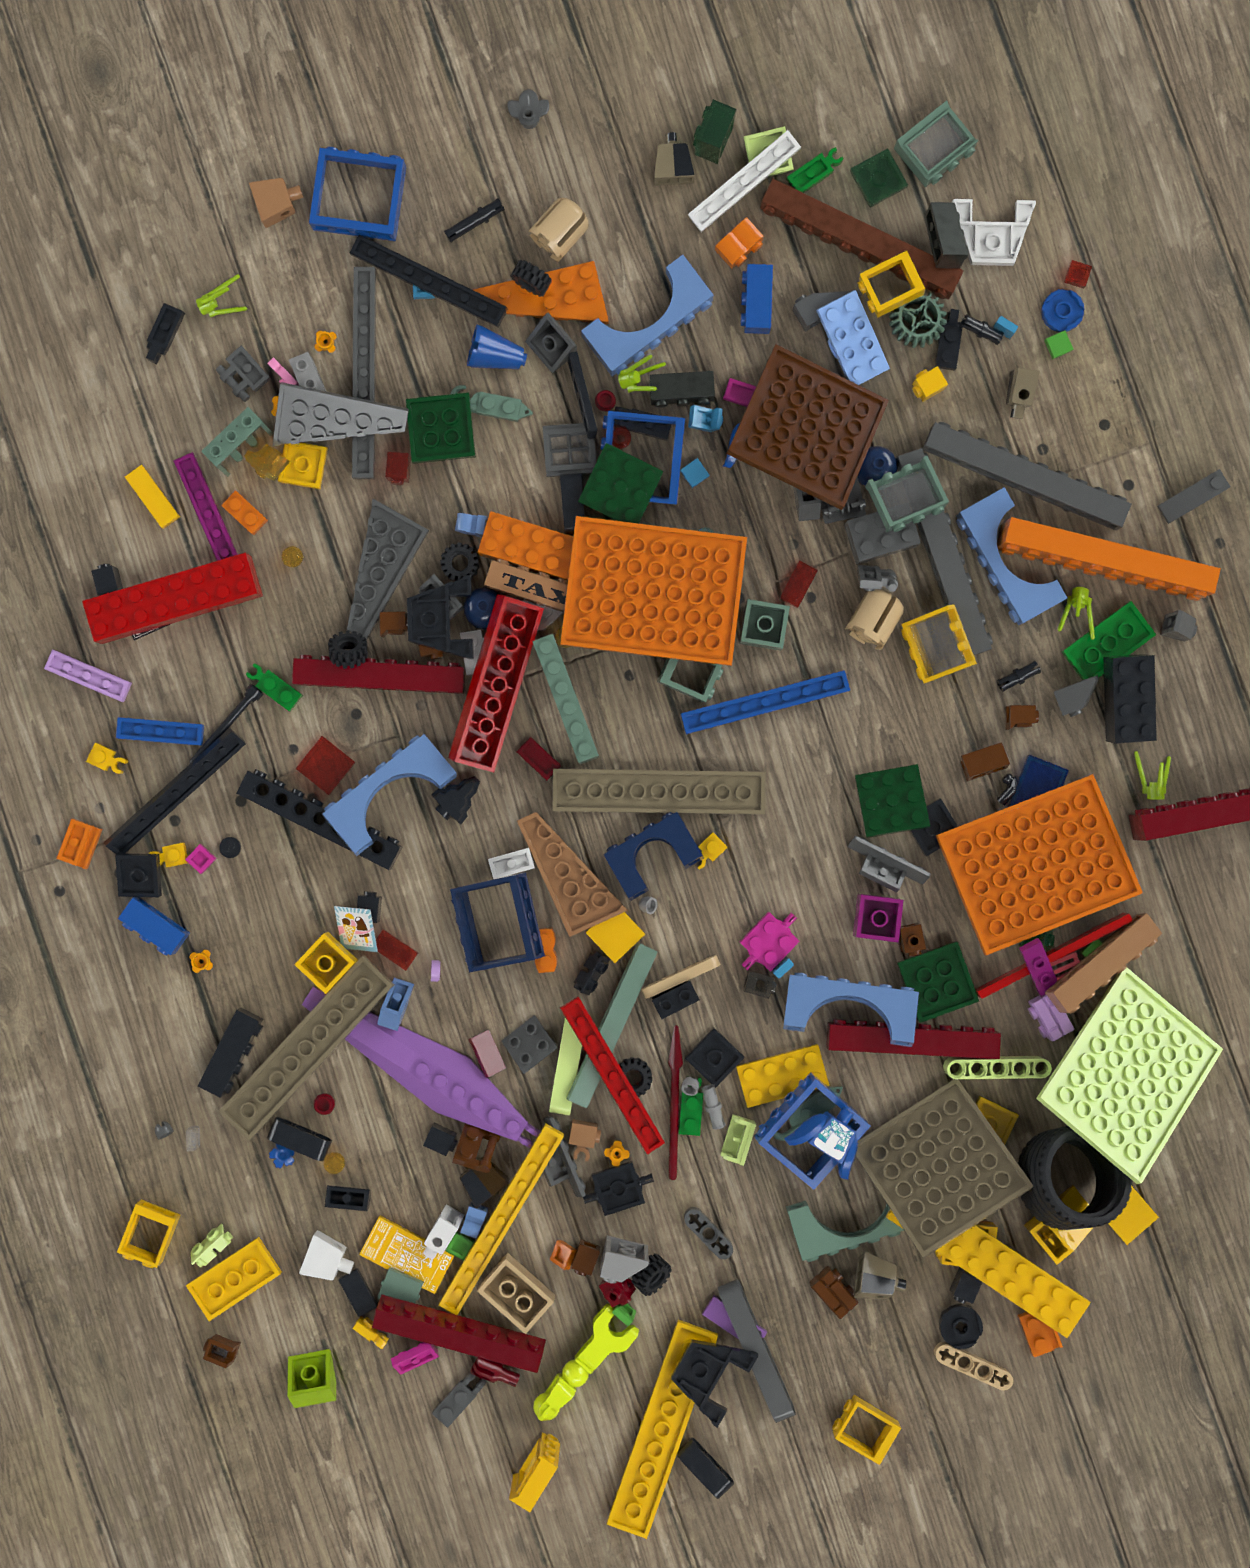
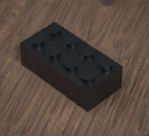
M1140 654L1103 657L1106 742L1118 744L1157 741L1155 655Z

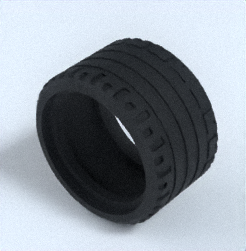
M1069 1126L1039 1133L1026 1143V1147L1022 1149V1154L1019 1155V1162L1017 1163L1033 1184V1188L1021 1195V1200L1024 1201L1025 1207L1030 1210V1213L1046 1226L1054 1229L1058 1228V1230L1103 1226L1110 1223L1111 1220H1115L1123 1212L1122 1209L1126 1207L1127 1201H1129L1132 1180ZM1063 1143L1071 1144L1081 1150L1087 1156L1094 1169L1096 1177L1094 1197L1082 1212L1074 1211L1065 1205L1053 1188L1051 1163L1057 1149Z

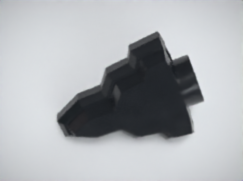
M473 776L464 779L458 785L450 784L445 789H437L431 794L439 804L435 809L446 820L452 817L461 825L468 817L467 811L472 806L471 798L477 793L480 780Z

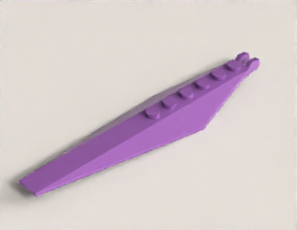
M313 986L302 1005L311 1012L327 994ZM371 1012L345 1038L352 1046L436 1113L514 1141L518 1140L528 1148L532 1147L533 1142L521 1135L523 1130L526 1129L535 1137H538L541 1132L528 1123L468 1056L402 1026H399L398 1031L377 1025L379 1016Z

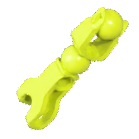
M609 1303L603 1306L594 1316L593 1334L575 1355V1359L567 1362L562 1369V1373L560 1372L554 1377L546 1392L540 1394L535 1399L533 1409L540 1421L554 1419L560 1412V1408L574 1397L576 1388L586 1383L589 1374H592L610 1353L626 1351L637 1338L639 1329L634 1325H629L622 1332L610 1330L608 1324L614 1316L612 1313L614 1307H611Z

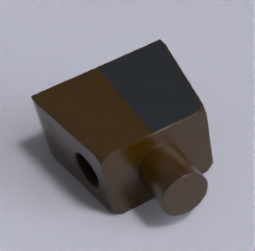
M490 1162L492 1166L488 1173L464 1167L466 1171L460 1176V1180L476 1209L509 1183L510 1178L493 1162Z

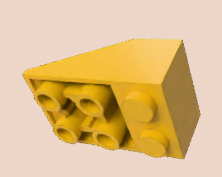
M1073 1185L1059 1196L1065 1205L1077 1212L1084 1211L1089 1205ZM1035 1216L1024 1225L1056 1265L1069 1256L1092 1230V1228L1058 1230V1228L1054 1229L1044 1225Z

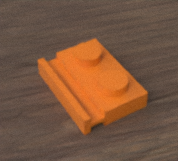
M71 819L56 859L88 869L103 829Z
M1028 1312L1018 1314L1033 1357L1054 1351L1058 1347H1063L1057 1331Z

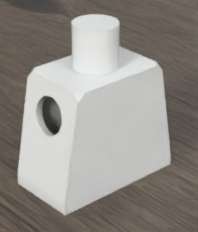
M447 1204L445 1205L424 1242L427 1247L423 1254L426 1257L434 1259L437 1253H444L458 1230L464 1214Z
M317 1230L312 1237L299 1274L334 1280L338 1270L350 1274L354 1262L343 1258L346 1246Z

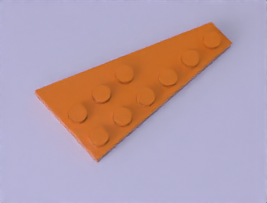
M594 261L545 272L552 279V282L543 297L533 295L532 292L529 293L513 280L473 289L508 308L506 314L543 318L549 312L555 320H579L590 323L599 318L602 323L609 324Z

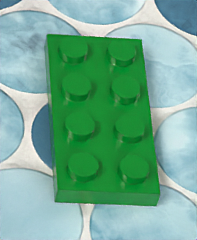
M1129 601L1094 627V640L1091 639L1090 632L1088 631L1061 652L1080 678L1085 680L1096 675L1100 677L1104 674L1103 657L1130 655L1156 636V633L1133 602Z

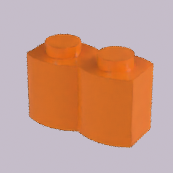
M746 217L715 246V251L731 269L735 266L740 267L747 260V254L751 251L755 253L762 247L764 236Z
M552 927L539 928L545 956L535 960L536 968L539 973L554 972L557 966V954L554 950L556 943L555 932Z

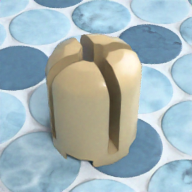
M561 197L556 199L529 230L531 234L529 236L539 248L543 247L547 252H551L552 255L550 257L559 262L587 231L589 227L588 218L575 202Z
M875 589L874 591H867L845 629H850L849 635L862 644L866 642L877 645L875 649L882 650L902 616L904 607L897 597H892L891 593L886 590Z

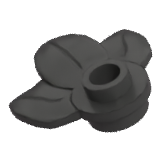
M527 89L521 93L519 101H508L507 107L509 114L519 119L520 124L524 128L533 129L537 126L540 117L548 113L549 101H538L537 94L533 90Z

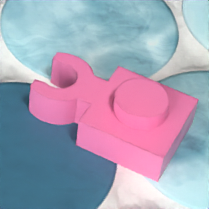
M274 357L268 362V365L281 377L280 383L299 386L298 382Z

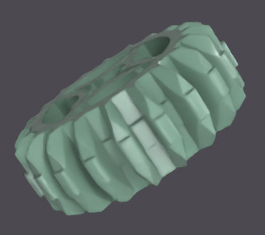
M931 292L927 296L923 295L892 310L893 312L889 315V318L892 319L889 326L896 327L893 329L892 334L899 333L897 340L905 339V346L912 342V348H915L917 343H919L921 348H924L925 343L931 345L933 339L938 340L940 337L939 333H943L945 330L941 325L947 323V320L943 318L947 313L946 311H940L944 307V303L937 305L939 298L931 299ZM913 304L921 305L918 309L906 308ZM927 308L932 313L934 321L927 315ZM922 312L920 315V322H918L916 326H914L916 322V316H918L919 313ZM902 317L909 323V330L904 326ZM917 329L930 330L929 332L923 334L915 333Z

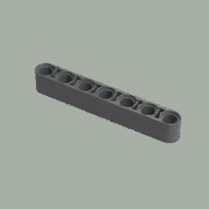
M736 1279L719 1286V1295L742 1348L758 1353L759 1357L753 1365L752 1371L774 1421L777 1423L795 1416L794 1405L767 1343L762 1338L761 1331L757 1329L759 1325L739 1280Z

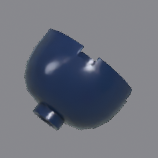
M882 446L869 447L858 473V481L866 486L868 480L873 479L875 482L882 479L883 475L888 472L896 473L898 467L894 454L888 448Z
M487 587L477 588L472 591V596L466 597L463 606L464 615L475 628L487 629L497 594L501 595L496 590Z

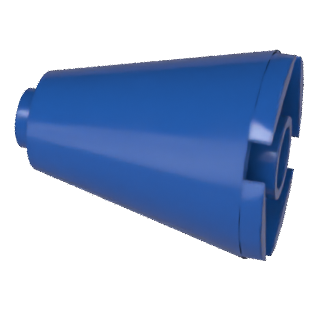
M476 325L471 341V349H469L467 366L471 368L519 369L520 366L525 365L527 354L524 353V348L482 325Z

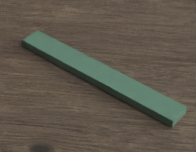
M638 942L598 1028L611 1052L615 1048L658 953ZM587 1054L566 1098L568 1101L585 1108L588 1107L601 1078Z

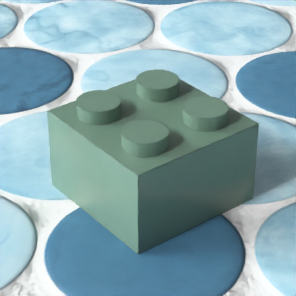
M747 599L739 644L781 651L784 645L790 606Z

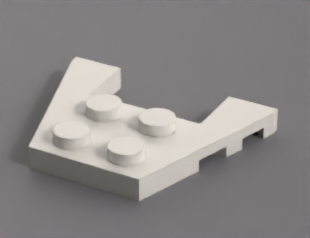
M953 199L952 203H955L957 212L960 214L959 222L961 229L964 231V242L968 248L970 264L1013 266L1036 201L1017 200L1015 202V222L972 221L973 199Z

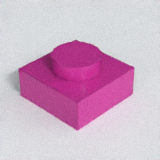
M199 844L185 860L200 874H203L217 858L206 847Z

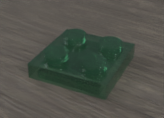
M888 148L852 167L850 170L870 208L908 187V183Z

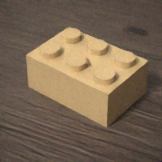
M508 1252L483 1279L477 1290L525 1334L555 1300V1294Z

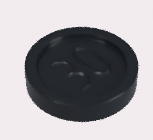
M227 837L220 843V853L226 858H234L241 852V843L234 837Z

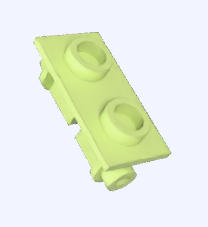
M222 1223L217 1228H213L201 1243H197L190 1252L192 1265L196 1262L199 1267L206 1266L217 1256V1253L213 1251L214 1248L221 1252L231 1243L233 1236L229 1232L224 1233Z

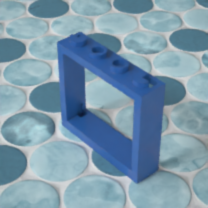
M330 146L320 148L309 219L312 230L352 236L360 234L367 238L396 241L406 174L404 159L396 155L384 157L374 152L362 154L353 149L340 151ZM327 161L396 170L388 225L319 216Z
M608 411V416L604 415L603 428L607 430L606 437H602L601 450H603L606 443L612 445L614 419L676 425L669 497L652 496L649 502L677 505L685 418Z
M810 1072L804 1080L801 1079L799 1081V1086L793 1092L787 1094L783 1104L772 1111L766 1123L759 1126L760 1129L754 1137L763 1148L814 1190L837 1165L838 1161L824 1153L805 1173L768 1142L815 1088L820 1090L839 1108L845 1107L854 1114L852 1117L853 1121L849 1126L856 1131L857 1141L871 1126L865 1118Z

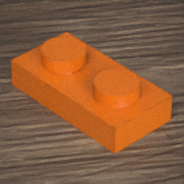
M236 490L221 505L252 535H255L268 521Z

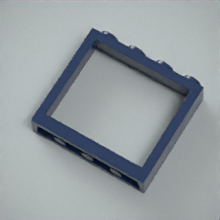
M526 872L450 889L451 901L456 913L455 919L459 926L460 941L464 948L465 962H467L469 973L536 960L545 956ZM510 883L526 953L483 961L468 892Z

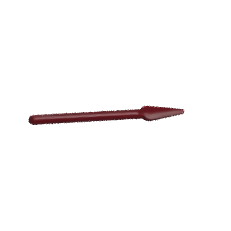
M678 1025L674 1026L668 1060L669 1067L671 1068L670 1180H676L679 1075L680 1068L683 1065Z

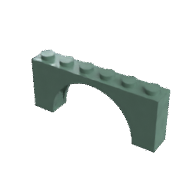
M553 634L532 641L578 763L583 764L599 758Z
M806 1201L786 1206L802 1261H815L821 1255H835L841 1249H855L861 1243L867 1241L868 1243H875L881 1237L887 1235L888 1237H895L900 1235L901 1231H904V1229L887 1219L886 1215L890 1210L887 1204L880 1217L873 1224L855 1232H840L826 1227L815 1218Z

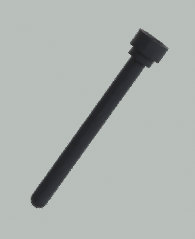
M250 683L245 689V697L195 753L189 763L193 762L225 733L251 702L259 701L264 695L263 692Z

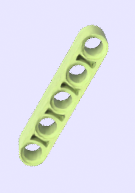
M566 1018L549 1112L570 1116L572 1102L566 1098L577 1076L582 1045Z
M1000 1056V1059L950 1057L943 1064L945 1073L953 1079L1046 1078L1052 1070L1050 1062L1041 1056ZM1000 1062L1001 1070L996 1073L993 1072L994 1064ZM1018 1062H1022V1070L1019 1072H1015V1064ZM1043 1062V1070L1036 1072L1035 1067L1037 1063ZM958 1063L959 1070L956 1073H951V1065ZM980 1063V1070L972 1073V1065Z

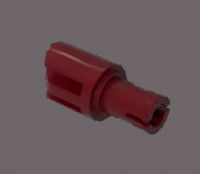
M477 1357L470 1370L471 1374L489 1382L501 1381L513 1387H516L520 1377L519 1373L504 1368L501 1363Z

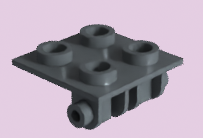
M858 476L842 510L820 500L825 524L866 515L865 499H862Z
M535 1015L501 1041L523 1074L558 1048L557 1043L553 1038L551 1039Z

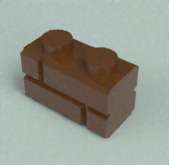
M826 1266L809 1283L811 1288L839 1319H842L859 1302L857 1298H854L855 1289L850 1284L846 1286L841 1281L844 1278L836 1268L832 1270L829 1266Z

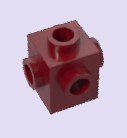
M630 1278L623 1282L616 1281V1283H608L602 1280L599 1284L604 1298L611 1307L619 1304L624 1306L632 1300V1294L636 1290Z

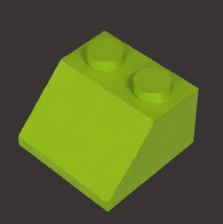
M330 1349L288 1357L287 1397L294 1408L336 1401V1377Z

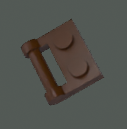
M465 1123L452 1163L484 1173L490 1172L492 1166L490 1162L501 1136ZM482 1139L489 1140L483 1159L481 1161L476 1160Z

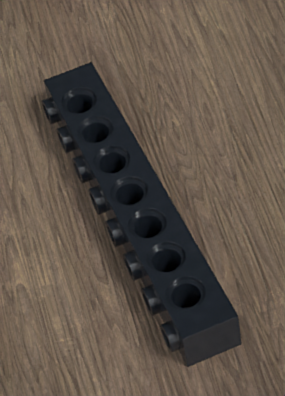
M255 769L254 772L247 771L236 794L351 851L327 820L323 824H319L316 821L317 814L325 812L323 802L313 797L309 800L304 797L305 793L295 788L292 791L285 788L286 784L274 778L271 781L267 779V774ZM263 784H266L269 788L265 796L261 795L259 790ZM282 793L286 794L288 798L285 805H281L278 801ZM300 803H304L307 807V811L303 815L297 811ZM369 826L367 832L373 844L376 841H380L383 845V850L380 853H376L373 850L372 844L360 853L359 856L387 870H391L403 847L398 845L399 840L388 836L386 839L379 835L381 831Z

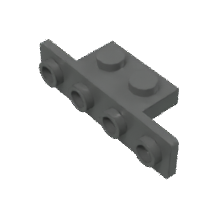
M854 836L848 844V848L866 856L859 874L896 893L900 890L905 876L922 885L930 878L931 873L927 872L923 867L915 866L907 862L905 858L895 856L885 848L878 847L863 837Z
M552 1116L543 1118L546 1124L559 1131L561 1130L557 1119H554ZM563 1138L543 1173L550 1187L569 1179L575 1196L582 1198L586 1196L584 1192L586 1187L583 1180L576 1173L577 1165L574 1159L570 1158L568 1143Z

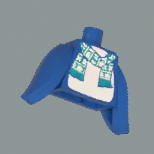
M845 1107L841 1109L837 1117L828 1111L824 1114L813 1115L804 1121L793 1133L784 1138L790 1146L808 1141V1143L838 1161L837 1166L840 1178L849 1180L850 1170L857 1153L858 1142L856 1131L848 1125L854 1114Z

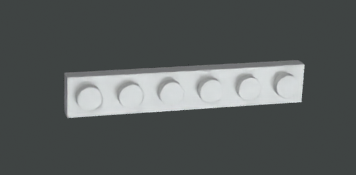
M787 130L688 214L689 218L700 232H703L798 152L801 146Z

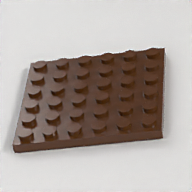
M775 344L726 454L842 510L848 500L889 400Z

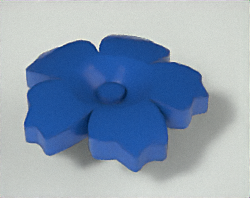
M276 1144V1148L269 1152V1158L275 1159L273 1163L276 1168L281 1169L283 1164L288 1166L294 1162L293 1157H291L294 1156V1151Z

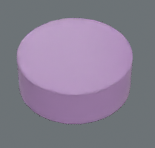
M432 960L431 981L438 982L440 978V961Z

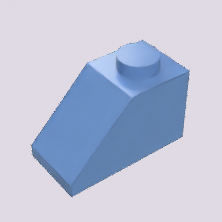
M394 978L392 982L395 985L386 995L380 1009L377 1025L398 1031L414 984Z

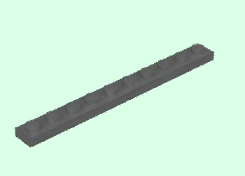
M354 267L353 397L375 402L376 268ZM375 434L362 437L352 436L353 479H375Z

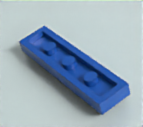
M121 717L117 719V739L203 745V724Z

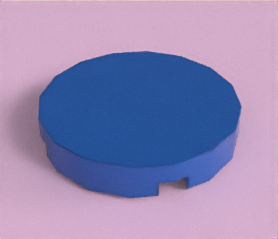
M1058 289L1052 292L1043 302L1041 308L1042 319L1045 325L1053 331L1062 332L1065 330L1068 332L1075 329L1083 319L1084 303L1081 297L1074 291Z

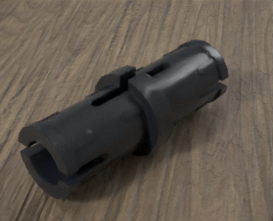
M968 314L964 316L960 327L975 333L976 337H983L996 345L1000 343L1004 336V332L989 326L988 322H981Z
M1033 661L1021 669L1016 668L1013 670V673L996 680L998 686L1005 682L1007 683L999 689L1004 692L1017 684L1025 683L1026 679L1040 674V667L1031 671V669L1038 665L1037 662Z

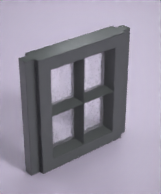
M583 423L543 426L546 477H556L562 474L592 473L596 465L594 439L588 440Z

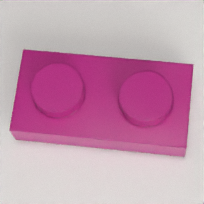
M422 1342L417 1347L400 1352L397 1356L391 1358L392 1366L401 1375L438 1358L439 1354L434 1345Z

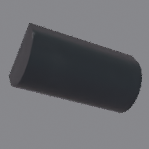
M327 1185L324 1207L368 1211L371 1190Z

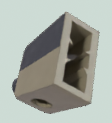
M676 132L667 133L665 135L666 144H659L657 148L654 186L693 184L695 171L688 143H679L678 133Z
M1016 368L1010 371L1006 405L1012 406L1010 418L1023 419L1025 408L1033 405L1040 371L1025 368ZM1019 392L1022 394V400L1019 398Z
M865 1252L858 1257L854 1298L888 1300L894 1295L895 1290L905 1291L906 1279L896 1277L897 1266Z

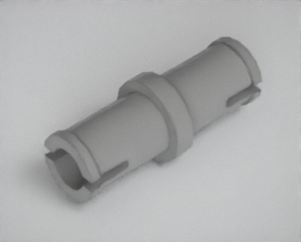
M706 1085L701 1088L706 1102V1112H709L712 1128L714 1130L721 1129L726 1126L721 1112V1102H718L715 1085Z

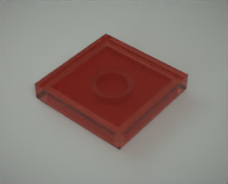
M321 736L296 767V770L326 794L330 795L356 762L324 736Z

